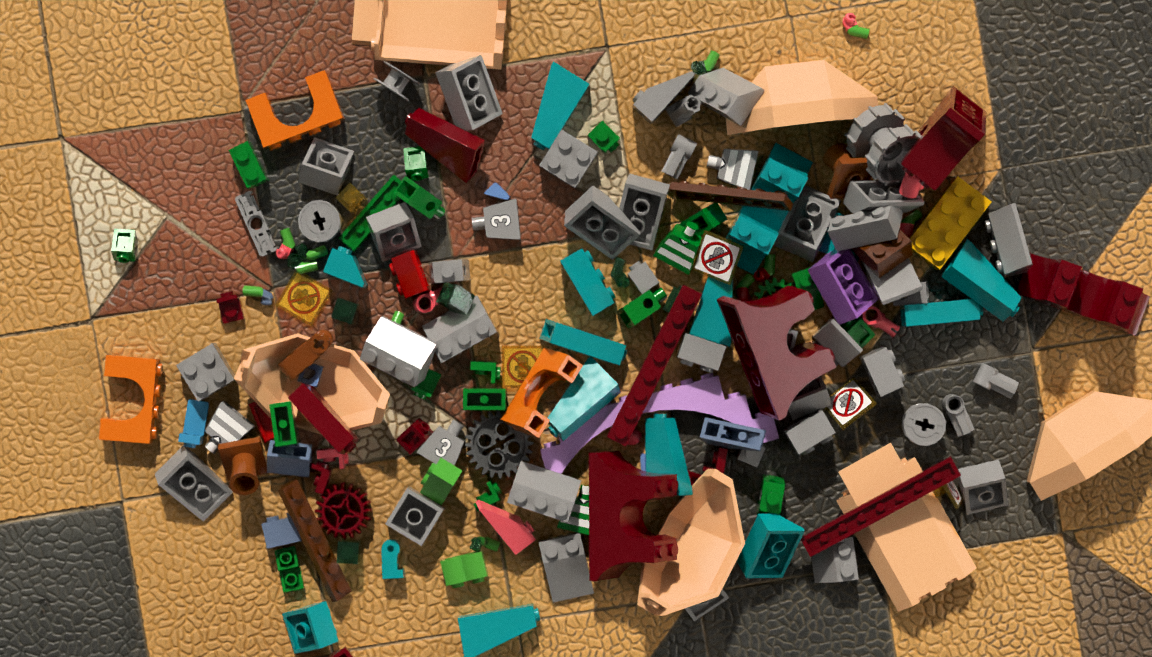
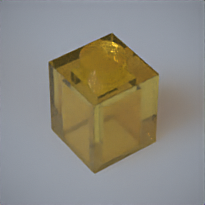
M349 183L336 196V199L347 210L354 213L367 197L352 183Z

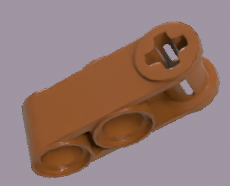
M327 330L318 331L285 357L277 367L290 381L294 380L333 343L332 334Z

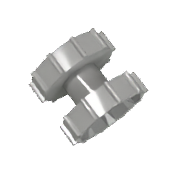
M887 103L875 107L869 106L868 110L853 119L854 122L850 126L848 133H845L848 144L846 149L854 158L867 159L868 168L866 171L874 180L879 179L885 186L888 183L898 181L901 183L905 171L902 169L903 165H901L902 159L918 141L921 134L917 130L913 131L907 124L904 125L903 121L905 118L896 109L893 110Z

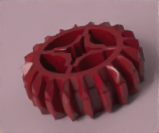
M342 482L341 489H339L335 483L333 484V492L329 487L325 489L328 496L325 494L319 495L324 501H316V505L321 506V509H316L315 513L322 514V516L316 519L318 522L324 521L320 526L321 529L326 526L329 527L326 531L327 535L333 530L335 531L334 538H337L339 533H342L341 537L345 540L346 533H349L350 538H354V530L358 534L362 533L359 526L363 528L368 527L363 521L371 520V517L366 515V513L372 512V508H366L365 506L369 505L371 500L363 501L367 493L365 492L360 496L358 493L361 491V487L353 491V483H350L348 489H346L345 482ZM345 494L341 504L328 503L334 495ZM351 496L358 501L361 513L351 507ZM346 503L349 513H346L341 519L342 515L339 514L340 512L337 508H342ZM327 509L336 514V525L329 520ZM346 518L359 519L355 525L342 528Z

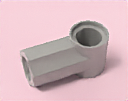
M689 95L667 107L666 111L674 125L678 127L700 111L701 101L698 97Z
M678 134L661 172L678 179L697 143Z
M984 363L981 364L973 380L974 383L988 390L992 389L1010 399L1015 394L1019 382L999 373L997 369Z
M956 394L946 395L942 405L949 416L957 437L975 430L964 406L963 399ZM956 398L958 400L957 408L950 409L948 406L949 401Z

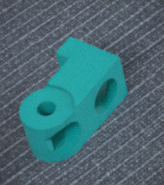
M388 539L382 545V579L405 577V568L399 569L398 554L401 551V545L396 539Z

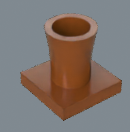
M844 143L831 146L823 156L824 165L834 172L827 193L831 199L845 198L850 181L874 179L866 171L868 168L867 159L853 158L846 149L847 145Z
M260 436L218 444V451L230 489L239 495L254 493L259 487L257 475L268 474L267 459Z

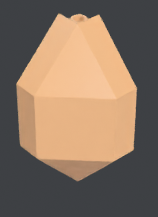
M825 60L765 66L752 81V83L763 88L765 91L741 126L726 118L727 135H739L740 133L783 126L853 120L868 110L869 106H878V97Z
M294 334L242 350L240 365L234 380L270 418L269 404L289 402L288 397L302 384V382L297 381L299 375L290 381L277 365L311 337ZM331 344L313 363L324 366L319 385L315 387L316 390L352 431L382 423L389 401V392L366 364L360 360V357L354 350ZM293 404L296 427L321 434Z
M1090 391L1041 422L1026 482L1031 484L1042 501L1089 479L1132 452L1152 436V400Z
M706 469L692 485L693 495L682 496L668 512L657 534H666L677 538L679 549L677 560L642 563L637 605L654 615L665 616L718 597L745 545L733 479L717 469Z

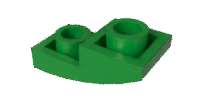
M296 546L274 550L283 593L304 590L305 586Z

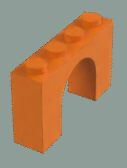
M323 70L305 77L313 98L314 108L310 118L301 125L288 126L281 123L275 115L267 93H262L246 100L263 148H269L272 151L282 147L281 143L288 140L290 143L301 140V135L309 133V136L320 133V128L325 126L333 128L341 125L340 121L345 118L327 71Z
M544 348L500 420L519 432L540 438L550 421L537 411L540 397L556 381L562 380L573 383L583 365L568 354Z
M106 355L104 376L134 380L142 388L145 401L141 412L132 419L101 418L99 440L151 444L153 439L157 438V427H154L155 418L159 416V406H156V400L161 394L158 376H162L163 364H160V359Z

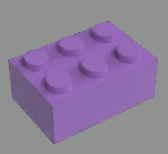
M835 249L830 251L808 269L812 280L839 325L858 318L879 300L851 249L836 251Z

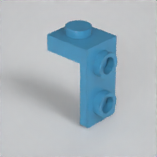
M188 400L183 432L179 434L178 442H184V447L196 448V445L203 444L209 402Z

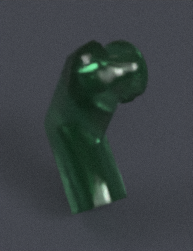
M616 257L611 271V278L617 287L627 288L630 285V280L623 272L626 260Z

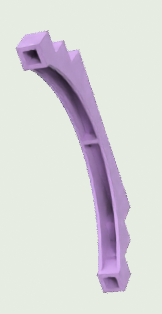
M713 373L701 375V380L694 382L692 378L680 381L681 385L675 387L672 386V383L660 386V391L652 393L643 413L659 410L697 411L722 418L734 424L766 430L763 443L779 439L774 418L760 412L755 413V418H752L746 395H741L740 391L728 394V399H724L719 376H714ZM627 395L619 397V402H609L566 440L562 441L559 437L560 444H556V441L543 444L544 448H541L540 451L545 469L562 474L568 463L583 446L596 435L613 425Z

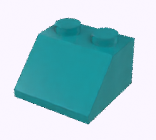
M339 246L338 249L332 248L323 272L366 288L368 283L356 256L351 255L353 251Z
M326 601L282 614L294 654L321 649L339 641Z

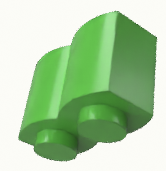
M483 550L440 561L446 586L451 585L452 589L462 587L464 582L472 580V584L485 581L484 577L488 576Z

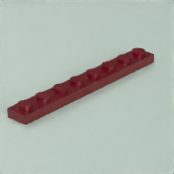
M682 285L607 435L608 438L624 446L627 445L702 296L701 293Z
M950 456L802 536L801 541L809 556L812 557L960 477L961 473Z

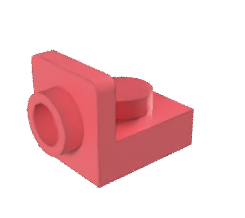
M324 448L316 451L317 459H323V462L336 461L335 457H338L340 469H345V464H349L348 454L338 453L335 448Z

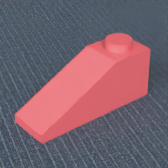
M478 500L475 502L479 511L515 555L536 540L533 535L535 530L528 521L524 523L519 516Z

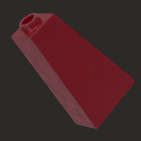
M421 108L407 116L405 120V125H407L405 134L462 181L467 183L477 173L485 142L484 139Z
M302 383L288 397L338 453L348 454L357 446L355 443L359 440L358 437L315 387Z

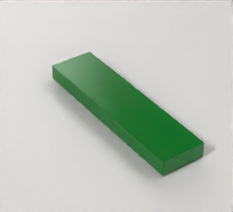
M395 175L388 180L340 235L339 239L352 251L355 252L371 234L366 217L393 207L401 200V198L393 193L401 182Z

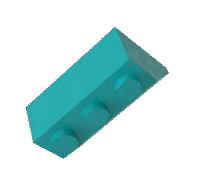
M580 249L560 260L592 316L614 304L613 299L616 296L610 286L608 288L604 286L602 281L605 277L600 269L595 270L591 263L594 259L588 250L584 252L583 249Z
M758 514L737 559V563L745 577L783 578L805 532L804 528L778 514Z

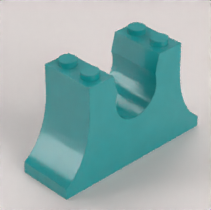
M775 143L751 190L763 189L774 193L775 191H782L794 203L808 180L807 175L813 162ZM742 206L724 242L740 248L734 265L754 275L774 245L779 234L778 232L789 211Z

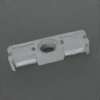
M247 191L245 194L236 196L235 201L259 255L264 257L276 252L278 247H274L276 245L270 232H268L270 228L262 210H259L254 196L251 195L253 192ZM260 218L263 224L259 230H254L251 227L252 219Z

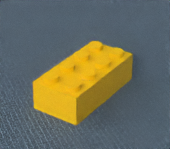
M959 176L954 177L910 236L912 251L936 270H940L992 201Z

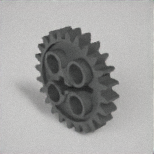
M496 410L495 416L489 411L488 418L480 415L481 422L473 421L476 427L468 428L472 435L465 436V438L470 440V443L464 444V446L470 448V451L465 454L472 455L473 457L469 463H477L474 468L475 470L481 467L483 468L482 475L489 471L490 478L497 473L498 479H501L502 473H505L508 478L510 477V471L515 474L517 473L516 467H519L521 461L528 462L530 460L525 455L533 452L527 449L533 442L527 440L531 435L519 432L500 420L502 416L500 411ZM499 424H504L508 430L505 436L498 434L497 427ZM515 434L514 438L501 445L502 450L496 448L483 455V451L496 444L495 439L501 441L509 435ZM481 435L488 436L490 443L487 447L480 445L479 438ZM510 442H515L519 448L516 454L509 452L508 445ZM491 454H499L501 461L498 465L491 463Z

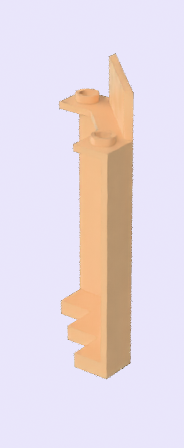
M355 0L352 44L371 46V51H375V60L449 66L482 55L487 69L501 70L508 0Z
M889 443L838 472L847 489L842 492L843 496L836 501L844 514L922 472V469L915 457L906 460V458L900 459L892 444ZM934 491L854 533L898 612L920 603L921 599L938 593L947 588L948 584L965 578L976 569L973 560Z

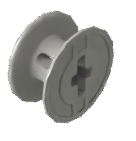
M384 61L391 68L384 82L377 78L373 79L409 102V99L401 94L409 81L420 85V83Z
M323 200L311 201L300 211L298 217L299 229L311 241L319 243L328 242L334 239L340 232L342 217L338 208L332 203ZM318 212L321 218H325V222H323L324 230L321 229L320 225L315 224V221L318 220L316 216Z
M918 403L905 411L902 418V430L909 441L920 446H929L937 443L943 437L946 430V420L943 413L937 407L928 403ZM923 419H926V423L932 424V428L924 427V430H922L921 426L915 424L916 420L923 422Z

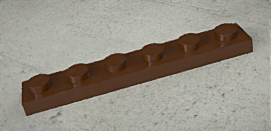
M686 181L671 182L669 190L677 199L785 211H791L793 206L787 194L782 191H775L774 193L763 189L747 190L743 187L728 188L724 185L709 186L705 183L691 184Z
M292 480L280 488L278 492L331 601L337 602L352 590L298 480Z

